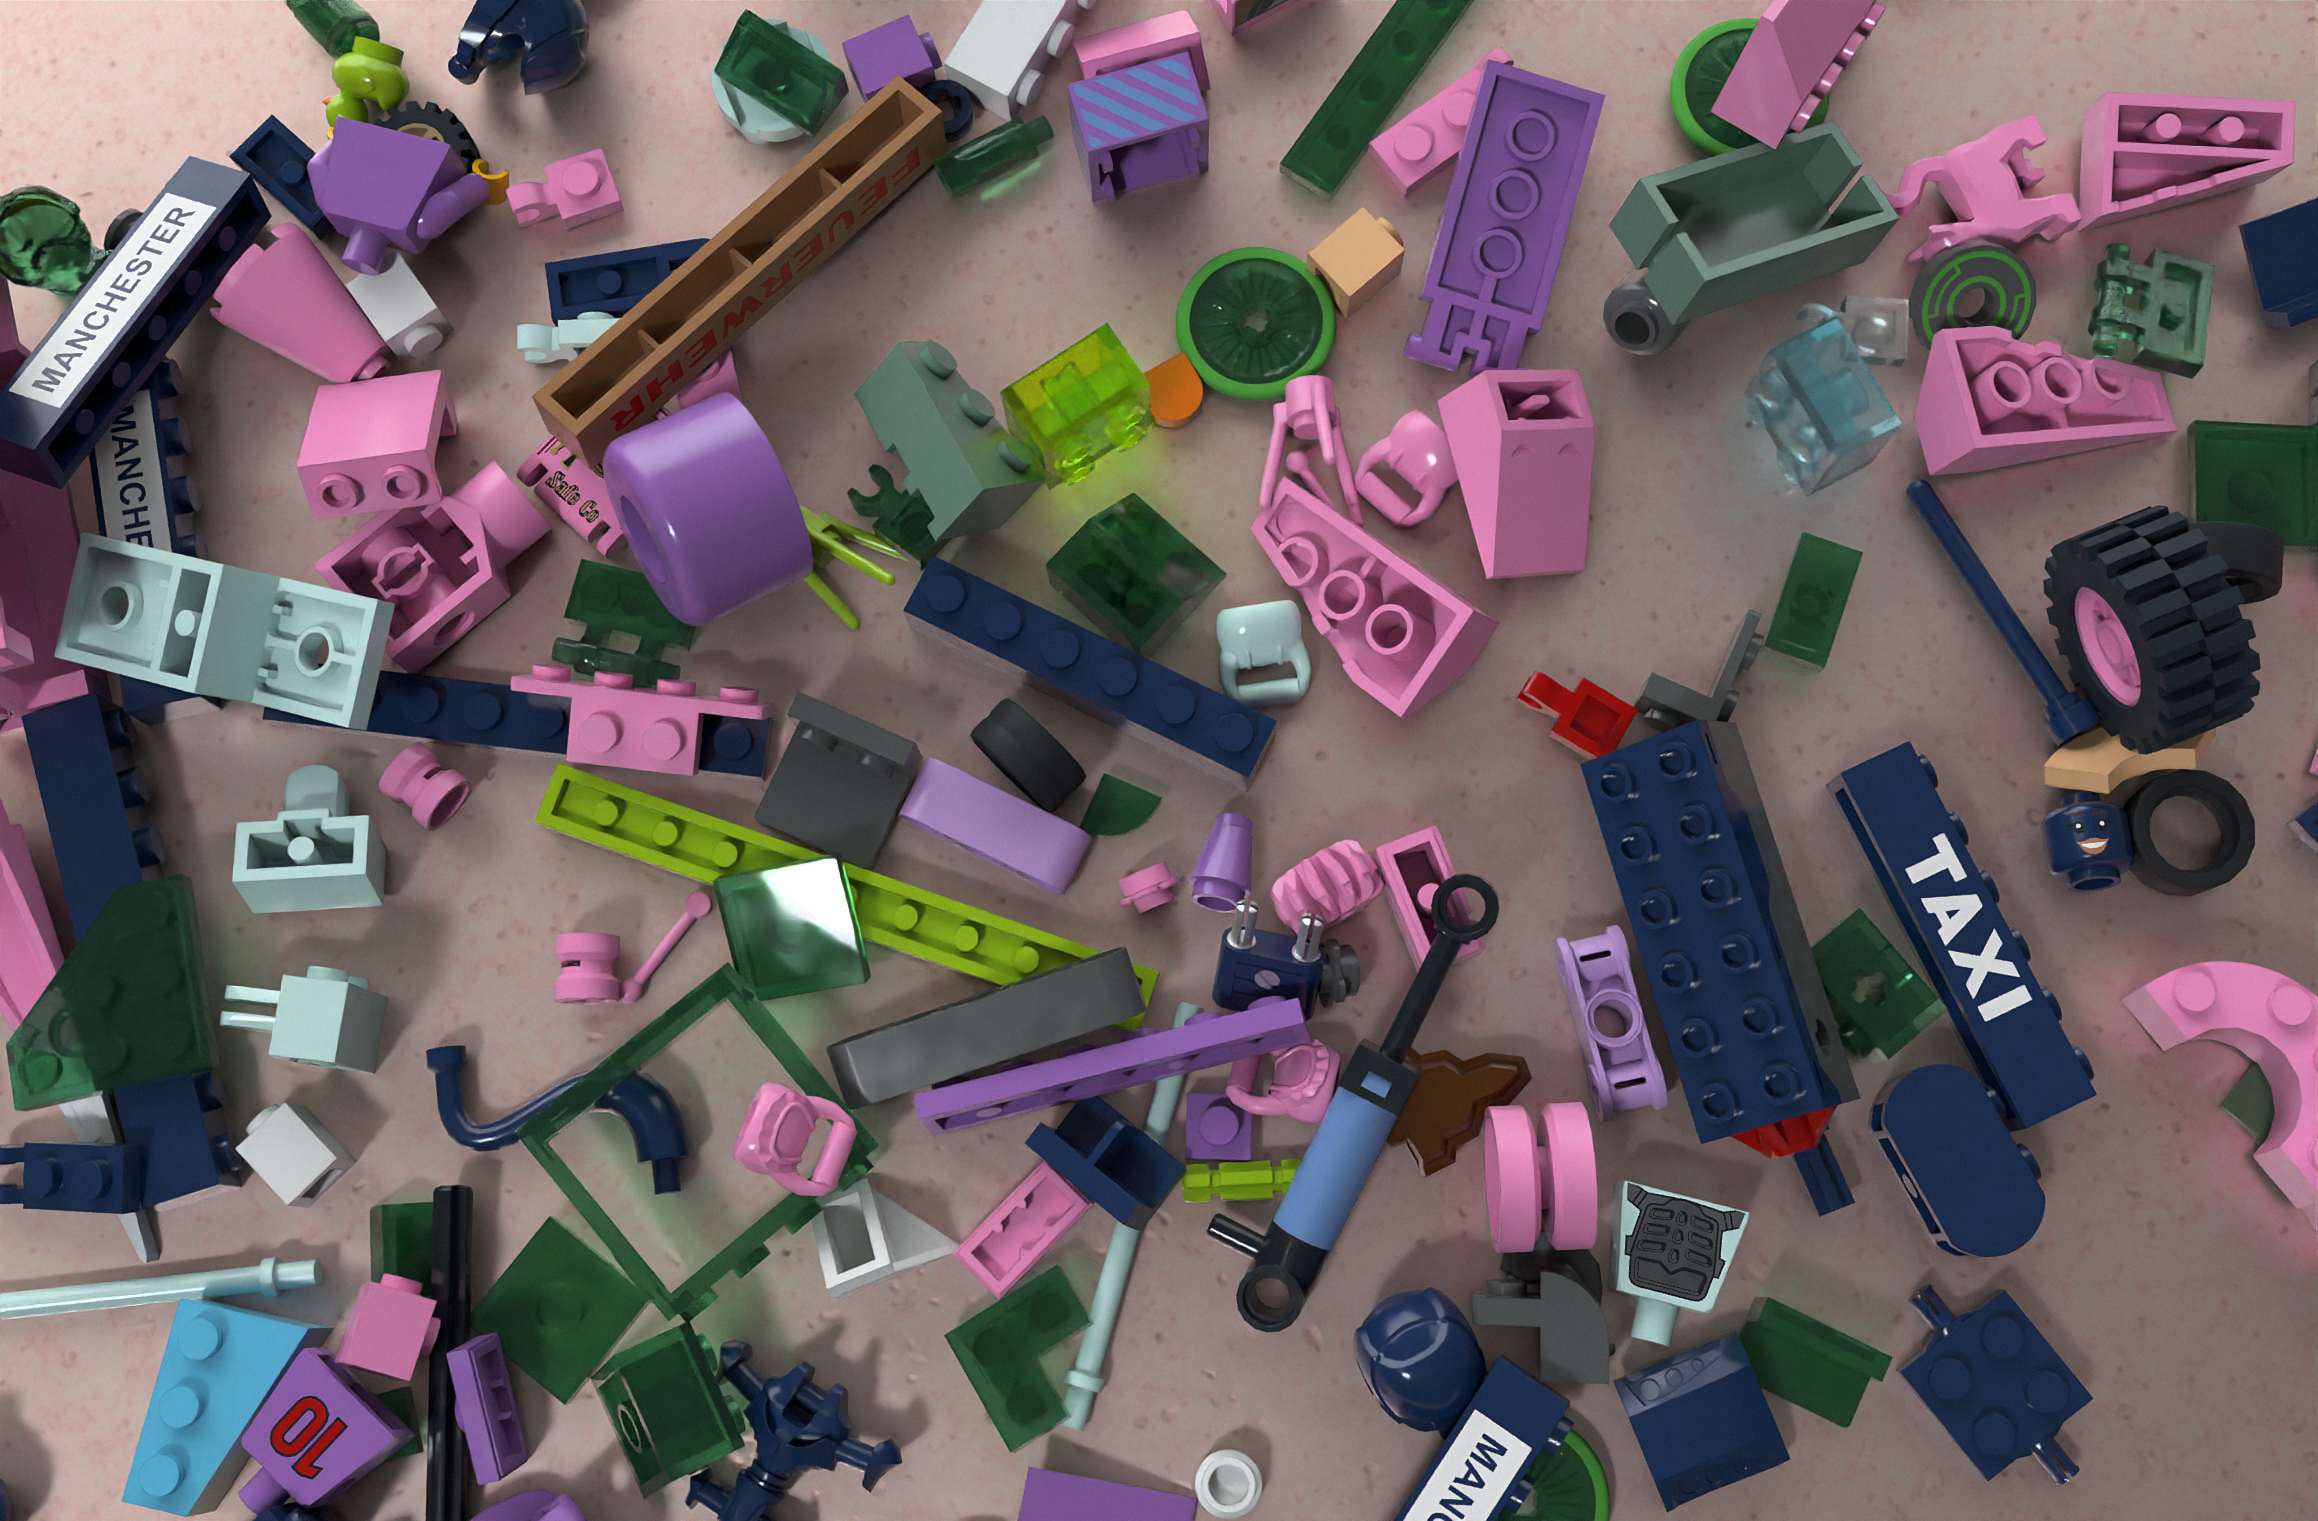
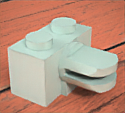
M318 764L297 769L287 778L283 811L278 812L276 821L237 823L232 883L253 914L384 905L387 848L369 815L349 816L350 793L336 770L326 765Z
M308 966L306 977L283 975L280 991L234 985L226 986L224 997L226 1000L277 1008L275 1017L223 1011L219 1025L241 1030L272 1033L268 1055H272L273 1058L313 1067L374 1074L388 997L367 990L368 979L348 976L349 972L344 970Z

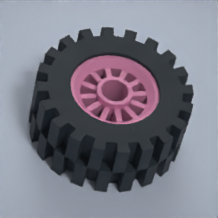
M2161 505L2153 508L2149 506L2056 544L2050 550L2053 556L2046 559L2044 567L2051 578L2043 580L2044 594L2053 602V606L2046 608L2049 624L2056 626L2060 638L2054 641L2060 656L2067 655L2072 667L2067 673L2074 686H2082L2086 693L2085 699L2089 698L2096 710L2100 712L2103 719L2102 727L2111 737L2119 734L2122 746L2130 751L2137 748L2139 754L2144 755L2155 753L2243 717V714L2250 712L2255 704L2251 698L2259 695L2260 682L2252 674V672L2261 669L2260 655L2249 647L2248 640L2255 638L2256 634L2252 620L2243 619L2238 605L2245 603L2238 585L2230 588L2224 577L2229 568L2220 554L2210 556L2207 551L2209 539L2199 528L2189 531L2187 517L2178 511L2169 514L2168 507Z

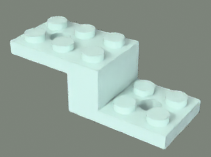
M82 532L54 657L195 694L255 703L339 726L366 731L395 603ZM127 594L129 607L126 616L121 620L119 608L122 599ZM326 639L329 645V655L326 663L320 668L317 663V651L322 641Z

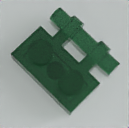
M2123 243L2107 245L2104 250L2103 261L2096 266L2093 283L2099 295L2097 306L2091 310L2088 322V332L2093 337L2092 353L2098 357H2112L2118 352L2119 339L2123 338L2134 342L2133 363L2193 379L2204 366L2215 265L2156 248L2146 259L2144 265L2129 261L2130 248ZM2126 293L2140 297L2138 310L2124 307Z
M581 558L564 618L569 624L586 627V630L580 641L558 636L553 644L552 660L573 665L575 672L593 677L596 671L633 675V686L651 688L652 685L657 686V679L679 680L680 666L661 661L664 647L689 652L696 626L684 624L667 610L644 573ZM615 634L639 640V647L634 654L609 649L607 645L610 635Z

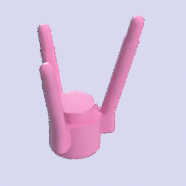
M1316 375L1295 378L1285 386L1286 402L1273 405L1274 427L1261 483L1262 487L1258 506L1266 510L1271 505L1287 429L1291 427L1294 429V435L1300 439H1319L1324 462L1327 465L1336 463L1350 519L1363 528L1364 519L1341 431L1340 409L1336 407L1334 383L1327 377Z

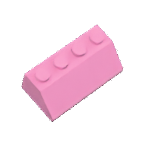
M1773 0L1759 19L1710 112L1776 150L1790 128L1800 134L1802 133L1820 102L1825 100L1842 71L1846 70L1864 39L1867 40L1883 15L1886 6L1877 2V0Z

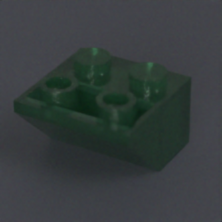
M1134 492L1089 518L1046 563L1049 584L1116 644L1148 659L1226 577L1225 571Z

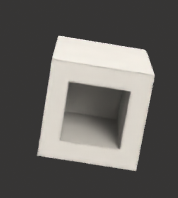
M395 251L383 260L377 276L362 273L345 285L383 340L402 363L412 357H420L430 353L439 346L443 336L454 329L398 251Z
M284 1102L280 1107L278 1104L271 1105L259 1113L246 1129L249 1136L235 1148L287 1206L309 1208L357 1162L307 1107Z

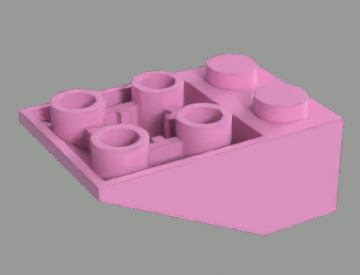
M1578 369L1484 370L1439 399L1437 403L1486 578L1499 579L1580 573L1585 570L1595 426Z

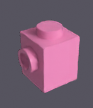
M383 1274L380 1284L374 1282L361 1284L334 1363L396 1381H410L418 1356L428 1358L435 1344L441 1323L439 1318L432 1317L437 1301L419 1296L423 1284L391 1274Z

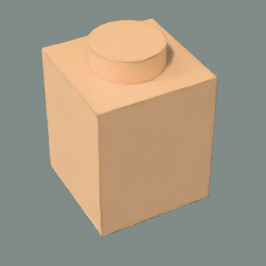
M1362 206L1308 252L1306 268L1314 276L1318 275L1322 279L1332 297L1334 307L1347 319L1400 274L1405 249L1402 247L1403 240L1389 221L1382 217L1376 220Z

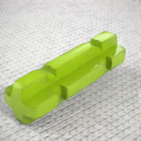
M1302 1159L1281 1160V1166L1272 1167L1271 1160L1219 1163V1170H1209V1164L1186 1165V1173L1182 1177L1183 1197L1185 1202L1189 1204L1211 1203V1196H1221V1202L1273 1199V1193L1283 1192L1284 1197Z

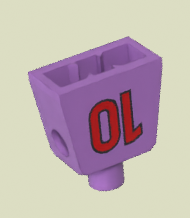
M327 1347L304 1348L299 1353L242 1437L241 1444L243 1448L262 1466L239 1491L240 1499L256 1515L261 1514L268 1507L284 1504L291 1496L306 1509L329 1504L407 1444L415 1435L347 1366L334 1363L336 1356Z

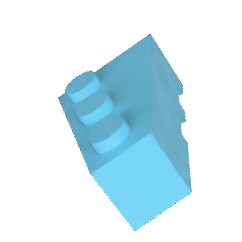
M180 1298L121 1502L184 1517L216 1511L251 1457L241 1444L243 1435L299 1353L304 1348L323 1346L334 1328L212 1299Z

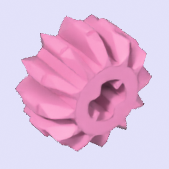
M1345 839L1342 842L1334 843L1324 850L1321 849L1315 855L1302 860L1300 864L1286 871L1285 875L1275 880L1270 896L1276 905L1275 911L1284 926H1288L1295 937H1298L1301 917L1306 913H1312L1307 939L1312 937L1316 914L1320 915L1324 920L1322 932L1333 928L1376 900L1384 883L1377 872L1379 868L1369 852L1365 853L1358 840Z

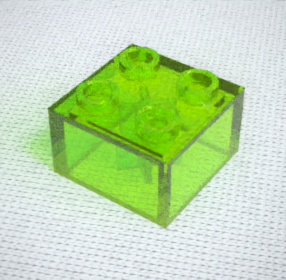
M1108 323L1000 391L1008 431L1011 436L1020 440L1031 451L1034 457L1033 464L1046 479L1044 483L1049 491L1062 482L1066 486H1071L1081 481L1095 469L1096 463L1094 461L1113 449L1120 453L1132 448L1147 435V427L1152 425L1150 383Z

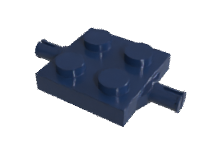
M1930 1283L1920 1288L1919 1292L1932 1306L1934 1311L1920 1294L1914 1293L1910 1296L1908 1302L1914 1306L1933 1332L1929 1335L1923 1348L1898 1367L1896 1371L1984 1480L1990 1481L2016 1459L2033 1454L2057 1486L2068 1482L2069 1478L2056 1464L2053 1457L2066 1474L2074 1477L2080 1468L2078 1465H2075L2054 1437L2068 1418L2094 1398L2006 1290L1999 1288L1974 1309L1956 1313L1955 1315L1935 1292Z

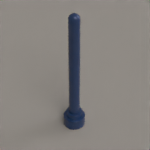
M1923 479L1911 481L1906 488L1907 498L2046 705L2042 713L2048 721L2043 726L2056 746L2059 747L2101 722L2103 719L2089 698L2082 700L2076 691L2069 693L1930 484Z

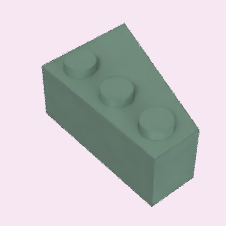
M932 340L899 342L854 393L856 399L885 451L893 453L896 449L898 450L910 472L902 481L909 495L918 497L922 494L935 517L927 526L935 541L1000 529L1046 480L1034 466V457L1024 443L1007 433L994 417L995 409L992 403L983 394L971 389L956 370V360L947 349Z

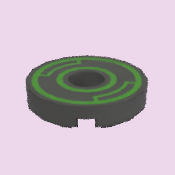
M1980 239L1961 242L1964 245L1956 246L1950 251L1945 249L1932 257L1916 277L1908 301L1909 317L1913 319V328L1916 331L1915 335L1918 341L1929 351L1934 334L1941 329L1996 326L2012 331V338L2019 340L2029 328L2036 307L2035 280L2026 262L1999 243ZM1975 288H1983L1985 300L1981 309L1970 317H1961L1959 315V303L1965 293Z

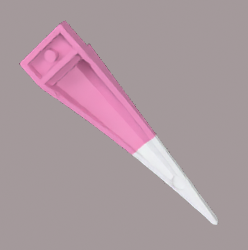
M0 798V1012L36 1066L79 1142L123 1144L21 824H10ZM141 1202L140 1212L117 1214L139 1259L145 1263L159 1260L154 1237Z

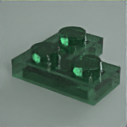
M1058 1264L944 1335L1011 1453L1018 1452L1071 1418L1069 1411L1040 1363L1039 1358L1095 1324L1063 1268Z

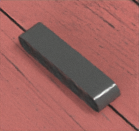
M1124 946L853 1035L827 1046L826 1050L847 1110H853L1119 1023L1145 1012L1147 1006L1127 948Z

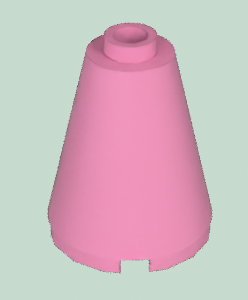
M292 222L278 225L270 231L279 240L265 251L254 243L231 267L217 287L213 298L222 307L210 308V314L221 324L334 384L382 378L391 366V362L386 359L390 347L383 340L350 291L305 231Z

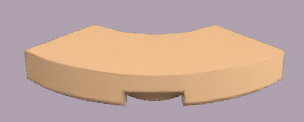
M2101 727L2072 740L2048 759L2043 766L2045 785L2109 794L2121 782L2133 776L2162 769H2194L2198 766L2215 738L2216 728L2155 753L2144 755L2139 754L2137 748L2131 751L2121 745L2119 734L2111 737Z

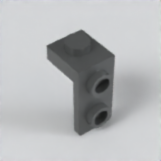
M1749 609L1741 619L1707 696L1652 672L1642 685L1633 705L1634 708L1638 709V712L1645 715L1644 722L1661 732H1666L1695 720L1728 722L1740 695V692L1730 688L1739 667L1747 671L1750 670L1764 640V636L1755 632L1762 614Z

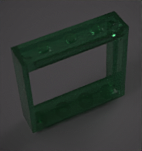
M729 962L710 975L514 1131L518 1142L666 1323L678 1314L688 1323L718 1298V1295L711 1288L713 1284L731 1269L741 1279L771 1254L764 1245V1242L775 1232L785 1226L790 1234L793 1235L823 1210L815 1200L818 1196H803L791 1192L670 1293L549 1145L553 1140L726 1003L800 1094L821 1097L837 1103L853 1119L858 1133L837 1184L843 1192L874 1167L866 1156L879 1146ZM821 1118V1120L831 1130L834 1121L831 1119Z

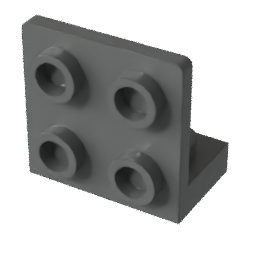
M798 691L787 713L796 726V730L758 806L755 819L758 823L847 863L869 870L878 855L923 757L915 742Z

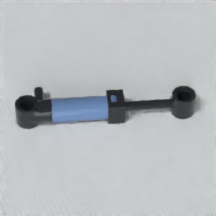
M1470 872L1455 874L1443 881L1434 892L1431 910L1432 918L1435 922L1433 928L1438 933L1382 1045L1379 1046L1365 1038L1358 1044L1265 1235L1263 1236L1221 1213L1214 1215L1206 1231L1207 1236L1252 1259L1243 1279L1239 1283L1236 1299L1241 1316L1254 1329L1267 1333L1282 1331L1291 1326L1300 1315L1423 1069L1405 1058L1462 944L1470 945L1472 940H1477L1484 936L1497 921L1500 910L1499 895L1492 883L1483 876ZM1458 888H1471L1481 894L1485 902V912L1479 922L1473 925H1462L1450 917L1447 910V901L1450 894ZM1264 1278L1280 1280L1289 1291V1304L1281 1308L1266 1306L1257 1295V1282Z

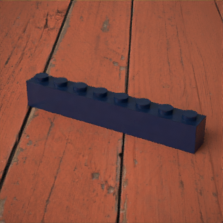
M97 693L21 716L125 1141L126 1144H141L140 1202L142 1209L170 1211L241 1188L242 1184L238 1170L243 1168L244 1158L235 1149L240 1143L233 1132H228L222 1107L228 1104L226 1085L221 1074L216 1069L212 1070L207 1045L212 1043V1030L205 1012L200 1007H196L191 984L197 981V971L190 952L186 947H181L175 923L181 921V908L173 889L170 886H166L160 863L166 861V849L159 831L156 827L150 825L145 803L151 801L150 786L142 769L135 766L130 744L136 742V731L130 715L124 712L123 707Z

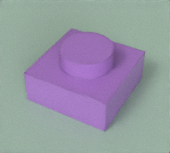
M1187 1093L1185 1160L1251 1161L1252 1114L1233 1104L1226 1094Z

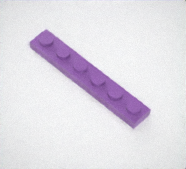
M1269 996L1252 1002L1248 1006L1247 1011L1223 1016L1219 1012L1201 1013L1187 1019L1184 1022V1027L1159 1032L1155 1028L1138 1029L1122 1036L1120 1043L1096 1049V1046L1091 1044L1075 1045L1060 1051L1057 1059L1033 1064V1062L1028 1060H1017L998 1066L995 1069L994 1075L970 1080V1078L965 1076H955L934 1083L932 1090L914 1094L918 1120L935 1137L1309 1043L1311 1038L1299 998L1286 1000L1283 996Z

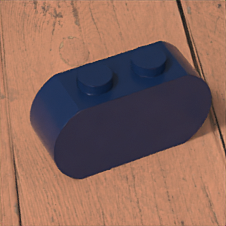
M1933 1064L1898 1075L1885 1084L1872 1103L1868 1129L1936 1248L1961 1258L1996 1257L2014 1252L2024 1246L2034 1236L2044 1216L2046 1199L2043 1190L2037 1182L2041 1178L2039 1165L2025 1145L2022 1143L2016 1144L2003 1122L2007 1119L2005 1106L1990 1085L1985 1084L1982 1086L1975 1074L1961 1067L1948 1064Z

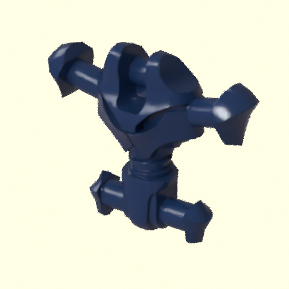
M738 1340L724 1342L720 1346L719 1368L711 1386H721L730 1382L749 1402L743 1413L749 1420V1426L754 1430L758 1458L753 1459L752 1465L748 1466L747 1469H740L736 1477V1485L732 1491L714 1479V1474L710 1467L699 1474L691 1476L685 1504L692 1510L699 1502L718 1515L717 1521H775L768 1515L774 1505L779 1504L785 1498L783 1485L788 1481V1475L795 1476L799 1471L807 1473L811 1469L834 1471L839 1462L864 1472L862 1486L871 1493L881 1477L889 1470L902 1464L900 1448L892 1438L878 1443L875 1447L851 1438L852 1424L848 1415L847 1389L840 1383H836L827 1392L813 1383L814 1366L804 1361L785 1376H771L766 1381L748 1363L753 1356L752 1346L749 1343Z

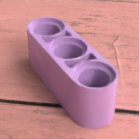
M929 757L924 763L898 814L902 819L917 828L1045 890L1062 896L1065 894L1092 840L1088 833L1077 826L949 764Z

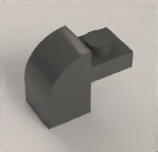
M1540 1266V1292H1527L1526 1281L1511 1279L1486 1280V1291H1473L1472 1325L1540 1327V1382L1609 1384V1333L1607 1323L1598 1300L1578 1278L1557 1268Z

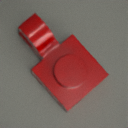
M1537 670L1528 678L1516 698L1528 708L1557 719L1548 736L1588 760L1615 751L1638 712V709L1584 677L1578 682L1574 691L1571 692Z

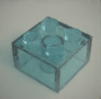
M1836 316L1769 350L1744 392L1747 397L1745 399V407L1751 421L1760 431L1767 430L1778 449L1776 455L1780 469L1791 483H1798L1806 497L1871 464L1902 425Z

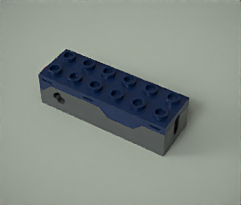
M1695 720L1580 764L1700 1143L1704 1144L1732 1137L1771 1160L1817 1147L1837 1106L1861 1098L1737 724L1733 722Z

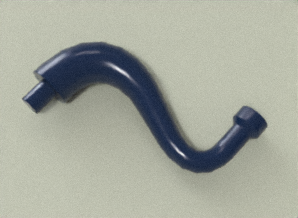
M445 1046L426 1050L427 1069L435 1075L440 1119L448 1136L461 1147L478 1152L501 1150L578 1115L595 1112L612 1114L621 1119L629 1128L634 1140L637 1164H652L655 1195L681 1192L678 1160L691 1157L682 1113L669 1091L649 1074L625 1066L591 1069L561 1081L500 1120L488 1124H477L469 1118L464 1104L461 1072L467 1065L466 1046Z

